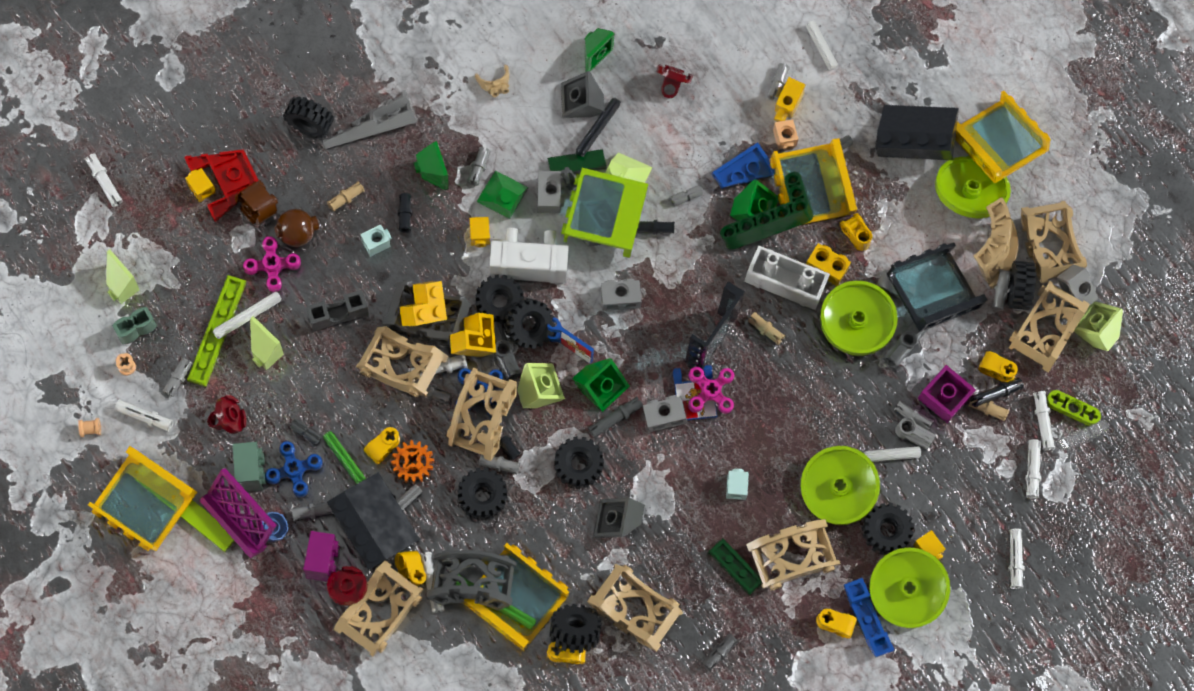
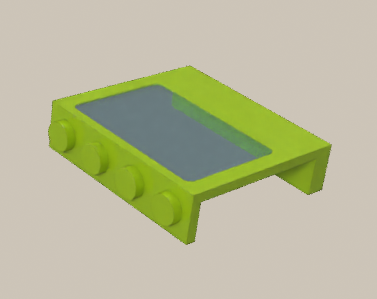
M582 168L581 173L576 174L574 185H577L576 191L572 190L570 201L573 202L572 207L568 206L565 217L568 218V222L563 223L562 226L563 242L567 243L568 236L623 249V257L630 258L648 184Z

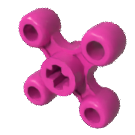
M268 236L262 241L263 249L266 251L262 260L252 258L245 260L243 269L248 275H255L259 271L266 272L268 274L266 281L268 290L278 292L282 288L281 279L278 277L281 269L297 270L301 265V260L295 253H291L284 258L279 257L276 254L278 248L277 240L272 236Z
M693 367L689 371L690 381L697 383L701 387V393L698 396L692 397L688 402L690 411L694 413L700 412L707 401L716 402L721 413L728 414L733 410L734 402L730 398L723 396L721 392L725 384L733 381V370L730 368L722 369L715 380L707 379L703 369L700 367ZM693 373H698L699 377H695ZM723 374H728L730 378H725ZM709 387H712V390H714L713 394H710ZM693 402H697L699 406L695 407ZM723 404H728L729 408H725Z

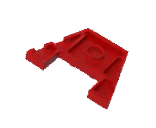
M244 149L219 152V154L213 155L201 154V156L191 157L190 155L184 157L190 172L200 168L203 170L211 167L225 196L207 204L214 222L218 221L237 204L235 200L237 193L253 182L258 181Z

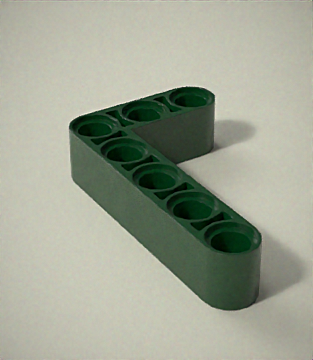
M793 171L784 178L790 200L789 203L728 224L721 229L720 235L728 249H737L806 224L813 219V210L800 173Z

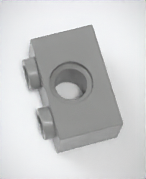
M538 171L537 213H560V207H564V195H561V189H564L565 180L561 178V171ZM554 190L556 193L548 194L547 191Z
M1073 264L1056 277L1061 289L1083 302L1084 300L1091 305L1098 300L1096 288L1091 283L1089 272L1084 267ZM1069 304V306H1070L1071 308L1078 309V308L1074 307L1073 305Z
M625 279L621 282L607 280L601 283L602 311L641 308L639 280ZM623 291L626 295L620 297L616 292Z
M672 395L667 397L666 400L659 402L658 400H652L647 402V405H643L650 432L688 423L681 396ZM663 409L670 410L667 416L660 415Z

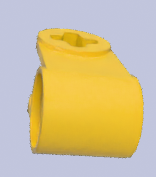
M858 213L853 214L852 218L840 222L843 233L850 239L857 250L865 251L870 247L872 232ZM863 237V238H865L867 241H865V242L860 241L859 238Z
M987 351L978 370L982 374L1001 382H1009L1014 380L1018 368L1014 362L994 352Z
M393 427L384 429L365 446L363 451L377 465L380 464L399 445V432ZM390 435L392 437L394 435V440H388L387 436Z
M418 551L401 552L395 555V566L400 575L407 580L410 579L409 581L416 586L426 581V573Z
M824 609L818 614L816 624L820 629L850 639L857 618L832 609ZM825 615L828 616V623H825L823 618Z
M555 642L550 643L547 650L549 660L570 664H585V649L583 653H579L578 650L570 653V649L564 651L562 646L557 647L558 651H560L559 655H555L553 650L557 646H555Z

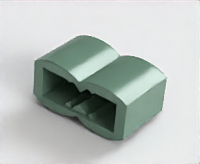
M147 307L135 310L130 316L122 317L112 325L122 344H129L135 341L139 335L148 334L157 327Z

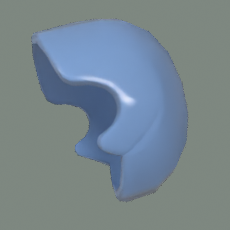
M278 512L266 513L277 525L268 541L277 542L283 539L288 532L287 520ZM262 521L263 528L268 529L269 527Z

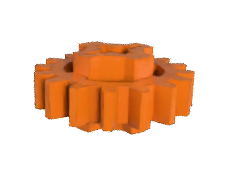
M411 440L410 445L407 446L403 442L402 449L400 447L396 448L398 454H392V457L396 460L391 461V464L396 466L393 468V472H399L398 479L405 477V483L411 479L412 483L415 484L416 479L423 482V476L429 477L428 470L433 471V466L430 464L434 463V458H430L433 453L432 451L427 452V445L422 448L420 441L417 445H414L413 440ZM424 456L426 458L425 466H423V464L421 463ZM401 458H402L403 461L405 462V463L402 465V466H403L402 468L400 467V459H401ZM410 460H411V461H415V460H416V463H417V464H414V463H411V464H410L409 461H410Z

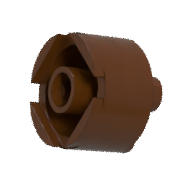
M261 180L253 182L235 195L236 203L240 202L242 205L240 210L252 224L256 223V226H259L277 213L276 204L278 201L273 194H269L266 191V187Z

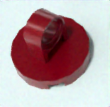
M658 64L656 72L665 76L661 85V92L664 97L674 98L678 93L681 82H692V74L688 73L687 76L684 75V70L665 65L663 68L662 64ZM669 84L675 87L674 93L670 95L664 92L665 86Z
M232 395L219 398L215 404V411L211 412L208 416V426L216 430L224 429L229 434L241 432L246 427L247 418L244 409L240 410L237 403H240L238 399ZM217 418L219 422L215 425V420Z
M344 566L336 573L335 571L331 573L327 581V590L330 598L335 603L350 606L364 598L367 593L368 583L360 569L353 566Z

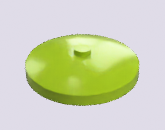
M961 156L948 160L940 167L935 179L936 193L942 203L953 212L969 218L982 219L990 217L986 207L1001 197L1007 205L1011 194V187L1007 177L994 183L970 156Z
M849 281L838 285L826 296L820 311V324L827 340L838 350L850 355L863 356L878 352L890 342L897 327V310L891 297L879 286L866 281Z
M833 446L823 449L809 460L801 477V493L806 506L820 520L825 519L827 523L834 525H847L863 519L874 508L880 493V479L875 465L864 453L848 446Z
M901 548L884 556L874 568L870 579V595L876 610L888 622L904 628H917L931 623L944 611L950 596V580L942 563L929 552L918 548Z

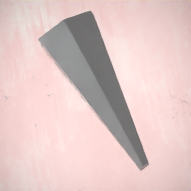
M406 90L400 92L401 96L394 101L390 98L386 101L387 104L377 109L374 108L351 122L352 126L347 130L343 131L340 129L337 131V135L324 139L323 144L325 148L328 149L416 123L417 116Z

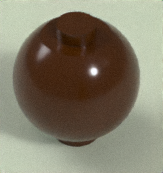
M290 209L279 217L275 227V234L284 244L291 247H300L312 239L314 231L319 230V223L316 216L310 217L307 212L300 209Z

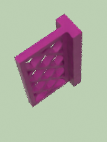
M223 468L208 493L201 497L200 503L251 559L266 549V542L277 525L229 471ZM223 478L228 481V486H225ZM226 491H230L231 499H228ZM236 492L239 493L242 501L237 499ZM239 505L243 506L244 514L240 512ZM249 506L254 510V515H251ZM252 520H256L257 528L253 527ZM262 521L269 527L268 529L263 528Z

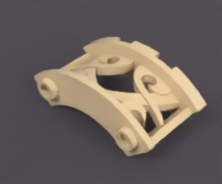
M1002 197L986 207L991 218V236L982 249L973 255L983 278L990 288L997 286L1000 269L1010 271L1018 253L1019 241L1017 230L1011 219L1006 202Z
M1065 201L1034 208H1021L1022 230L1027 232L1026 237L1028 238V242H1025L1029 258H1032L1035 263L1036 276L1041 284L1047 283L1050 278H1056L1073 264H1070L1068 259H1071L1074 265L1087 267L1086 258L1079 250L1073 231L1071 219L1073 217V210ZM1060 210H1061V219H1062V220H1061V221H1058V220L1056 219V216H1057V214H1056V215L1052 218V220H1051V222H1050V221H1049V214H1050V212L1060 211ZM1046 213L1044 219L1035 217V215ZM1043 227V235L1038 236L1036 230L1041 232ZM1048 230L1063 241L1057 256L1049 249L1039 246L1046 238ZM1042 254H1047L1049 257L1044 259Z
M1049 281L1047 286L1042 285L1037 293L1040 297L1019 332L1014 331L1009 339L1012 342L1009 349L1012 350L1014 348L1043 365L1042 369L1046 372H1049L1071 333L1074 332L1090 303L1084 300L1082 302L1053 285L1051 281ZM1050 292L1062 299L1059 307H1055V298H1053V302L1050 304L1046 302ZM1066 301L1078 309L1063 306ZM1041 303L1044 310L1035 313ZM1061 314H1064L1062 319H1067L1066 325L1060 324ZM1049 315H1056L1055 325L1062 333L1061 337L1058 335H1047L1040 339L1037 330V320ZM1030 321V331H1024ZM1024 336L1028 337L1029 341L1026 342V344L1020 341L1021 338ZM1051 339L1053 340L1054 345L1049 346L1048 342L1045 345L1043 343L1046 340ZM1033 342L1036 344L1033 348L1027 345Z
M387 326L377 327L372 341L360 362L356 365L361 370L360 373L369 378L372 376L414 397H419V395L427 396L428 392L426 389L440 364L445 363L449 356L435 346L416 343V345L407 343V338L399 335ZM380 339H382L381 350L376 349ZM399 348L400 352L395 354L394 349ZM372 353L382 356V358H373L374 362L379 363L378 367H372L367 363ZM408 353L411 354L410 360L415 369L402 375H396L390 359L398 360L405 357ZM418 358H421V360L418 361L420 365H418L415 362Z
M473 368L470 374L467 373L463 389L454 410L451 426L447 431L448 445H456L484 455V459L491 461L500 448V438L503 426H500L503 415L507 416L517 396V382L502 380L479 372L476 368ZM478 380L489 384L487 392H485L483 385H480L479 390H475L474 387ZM496 386L504 390L493 391V387ZM491 398V403H493L494 401L497 402V405L494 409L490 406ZM485 400V408L492 415V419L482 421L475 427L468 409L474 404ZM486 425L488 427V433H485L484 430H482L480 433L482 427ZM461 429L465 431L464 436H469L472 433L471 440L460 437Z
M825 519L807 522L799 527L795 525L780 530L779 534H773L774 536H769L768 534L746 544L748 551L752 552L763 589L770 588L771 591L782 587L781 584L790 580L822 571L824 574L830 573L835 570V566L840 565V561L836 560L825 530L828 527ZM805 536L807 539L805 542H810V544L802 543L800 537ZM788 539H792L801 548L809 549L800 565L780 558L788 548ZM781 544L783 549L776 555L775 553L779 549H776L775 545ZM816 549H821L823 554L816 551ZM760 550L769 559L765 564ZM824 555L826 562H820L818 557H823ZM812 561V563L814 564V566L808 567V565H809L810 562ZM774 563L775 565L771 573L777 570L779 576L770 580L766 567ZM786 569L793 571L792 573L785 575Z
M385 560L368 581L367 593L364 598L358 603L349 606L340 616L334 630L339 634L343 632L368 650L372 657L377 652L382 653L388 645L386 642L407 616L413 606L416 607L421 601L422 597L420 594L423 588H418L400 575ZM386 576L396 582L393 587ZM400 586L411 593V596L406 601L401 599L405 592L395 594V591ZM378 589L382 590V594L385 592V590L387 591V593L381 597H377L375 594L376 590ZM390 598L391 618L380 622H370L372 613L367 604L368 600L381 602ZM398 606L404 607L398 615ZM361 611L367 612V619L365 622H363L365 617L359 616V613ZM352 626L358 627V628H362V629H361L360 632H358V631H357L356 629H354ZM389 627L388 630L385 633H383L382 628ZM366 629H370V638H372L373 634L379 635L375 643L363 635Z
M615 564L613 566L614 570L595 596L591 595L587 602L603 617L606 616L611 621H615L613 625L626 635L630 632V635H634L637 638V642L657 652L661 646L660 641L677 617L683 614L679 608V603L672 598L667 599L649 588L633 574V570L627 565L620 566ZM622 576L627 584L623 586L619 582L620 592H617L613 585ZM632 585L638 590H631ZM611 589L613 594L603 600ZM630 597L643 598L648 617L636 616L629 621L626 620L627 607L623 599ZM616 601H619L622 606L621 612H617L614 609L615 606H619ZM661 608H666L670 610L669 614L664 619V621H659L655 619V617H662L665 615L660 613L659 610ZM646 621L648 622V624L643 622V627L639 628L637 627L636 622ZM655 625H660V627L653 635Z

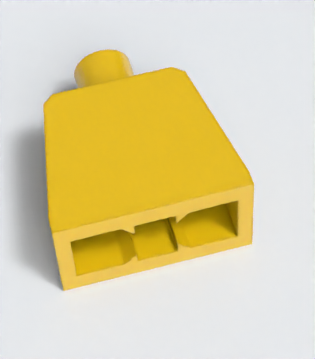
M788 77L775 105L777 113L774 120L776 122L785 121L787 117H793L804 95L806 84Z

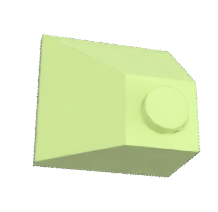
M618 152L611 160L605 173L645 183L652 167ZM603 180V186L623 193L624 185Z
M109 249L107 251L106 284L109 289L107 293L114 301L117 299L122 304L137 293L139 287L134 276Z
M1095 301L1088 307L1074 332L1093 347L1109 351L1119 339L1123 310L1122 308Z
M252 316L250 318L251 352L254 357L252 360L258 367L263 366L267 370L284 355L280 341Z
M552 363L524 364L517 389L523 408H539L565 399Z

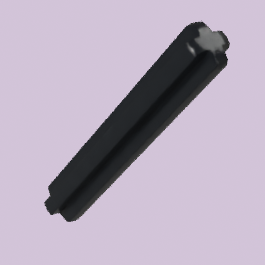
M615 97L610 100L605 108V112L601 113L576 148L577 155L585 156L619 108L620 100Z

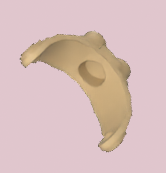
M504 65L505 75L495 81H485L479 77L478 73L475 74V79L481 88L491 94L492 97L509 92L508 65Z

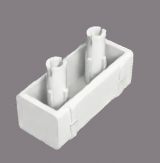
M516 228L506 229V241L492 240L490 254L491 278H495V275L499 274V278L507 275L509 280L512 277L515 280L550 282L553 284L566 283L569 246L555 245V231L547 230L544 232V244L517 242L518 229Z
M758 245L744 282L794 301L803 307L806 306L816 310L830 274Z

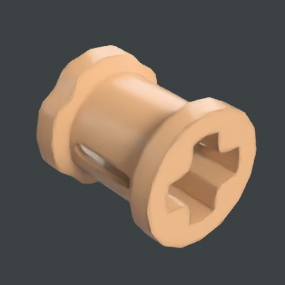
M128 353L117 356L116 366L119 372L126 376L133 374L136 370V365L132 356Z
M99 418L91 421H78L80 437L89 434L101 435Z

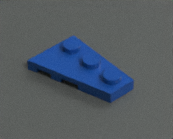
M758 142L712 172V176L721 189L776 175L775 170L770 166L768 156Z

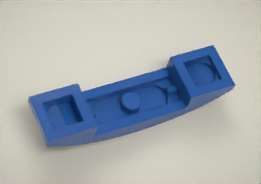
M863 578L844 584L845 592L853 614L857 618L858 626L875 658L893 652L894 647L887 632H884L875 612Z

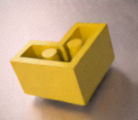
M442 281L412 284L415 304L399 307L402 326H417L447 320Z
M476 313L463 318L464 330L450 335L451 354L484 357L496 353L494 317L492 314Z

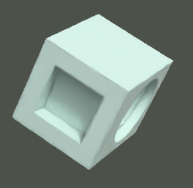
M381 224L360 234L361 241L370 257L391 247V235L387 229H383ZM376 237L382 239L380 242L372 241Z
M732 469V471L728 472L726 499L746 500L749 472H744L743 469Z

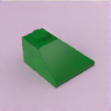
M597 28L594 32L591 31L586 35L584 47L585 72H591L613 50L615 36L613 31Z
M436 141L416 154V162H413L415 171L420 173L423 180L443 190H449L447 170Z
M495 170L477 202L510 219L527 192L528 187Z
M753 180L734 198L730 216L739 221L775 208L779 200L778 195L759 181Z
M611 358L586 365L572 378L579 390L602 412L630 387Z

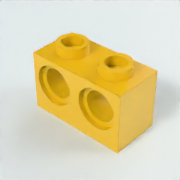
M818 243L806 264L829 273L827 281L838 286L849 269L851 262L846 256L838 255L830 247ZM821 256L825 261H818L816 257ZM832 266H839L841 270L836 271Z

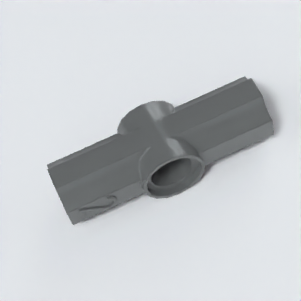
M494 322L495 358L500 365L505 380H514L521 376V371L501 323ZM501 348H505L508 350V352L506 354H500L498 350Z
M912 322L883 357L885 363L890 367L897 368L927 330L919 332L914 322ZM903 340H907L910 345H907Z

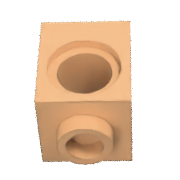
M794 120L775 122L773 132L778 150L784 149L788 151L794 149L798 143ZM787 134L790 138L786 139L782 135Z

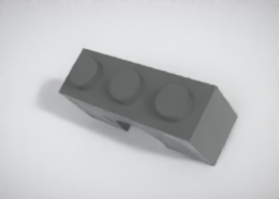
M362 290L343 295L344 298L334 304H325V301L306 306L313 332L369 315Z

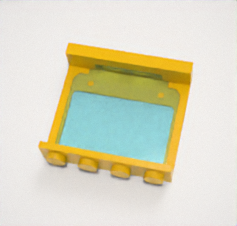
M1005 91L1001 92L999 102L962 124L957 122L956 142L994 183L999 182L1049 151V135L1043 132L1037 122L1031 120L1022 107L1020 108L1014 98Z
M839 138L832 139L829 144L780 154H778V151L773 152L769 160L770 166L775 170L776 174L774 176L775 186H779L780 194H778L780 205L790 202L784 178L788 173L795 171L800 173L813 210L814 217L806 224L855 214L857 206Z
M129 446L126 450L129 456L95 504L89 502L88 506L93 508L91 512L97 517L102 518L104 516L109 519L107 523L113 528L117 529L120 527L123 529V535L131 540L134 538L139 540V546L143 549L157 551L198 492Z
M506 543L500 555H506L516 562L510 597L513 598L512 606L536 619L535 626L532 629H528L491 607L476 604L473 599H464L462 603L517 647L525 651L551 619L553 612L557 611V608L568 598L569 591L563 582H556L549 571L538 568L535 560L529 556L527 558L521 554L522 551L514 544L510 546ZM501 571V576L496 579L503 580L505 571ZM485 584L480 586L481 588L487 589ZM498 585L499 592L502 593L503 586Z

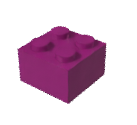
M945 365L924 388L918 399L948 424L967 403L976 389L949 366Z
M317 531L310 532L303 568L306 579L327 582L331 573L334 571L336 573L334 559L339 556L340 546H338L339 541H336L335 534Z

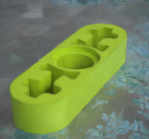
M1059 390L1050 392L1046 398L1049 408L1087 426H1094L1101 419V413L1097 408ZM1055 396L1058 397V401H1059V402H1057L1056 404L1053 403V401H1054L1053 398H1054ZM1066 400L1067 403L1065 404V406H1064V408H1063L1062 405H1063L1064 401ZM1069 404H1076L1079 409L1078 412L1072 413L1068 408ZM1090 413H1093V414H1094V415H1093V417H1094L1093 420H1089V416H1088V415H1089Z

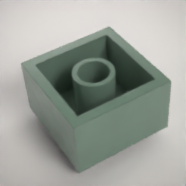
M257 442L233 444L235 479L247 492L263 491V484H266L264 469L261 466L265 465L262 448L258 447Z

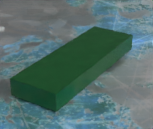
M603 149L588 151L584 157L574 153L549 157L547 159L549 171L565 170V167H569L573 174L581 173L582 168L590 170L606 169Z
M721 539L709 550L708 553L749 596L762 585L760 576L724 539Z

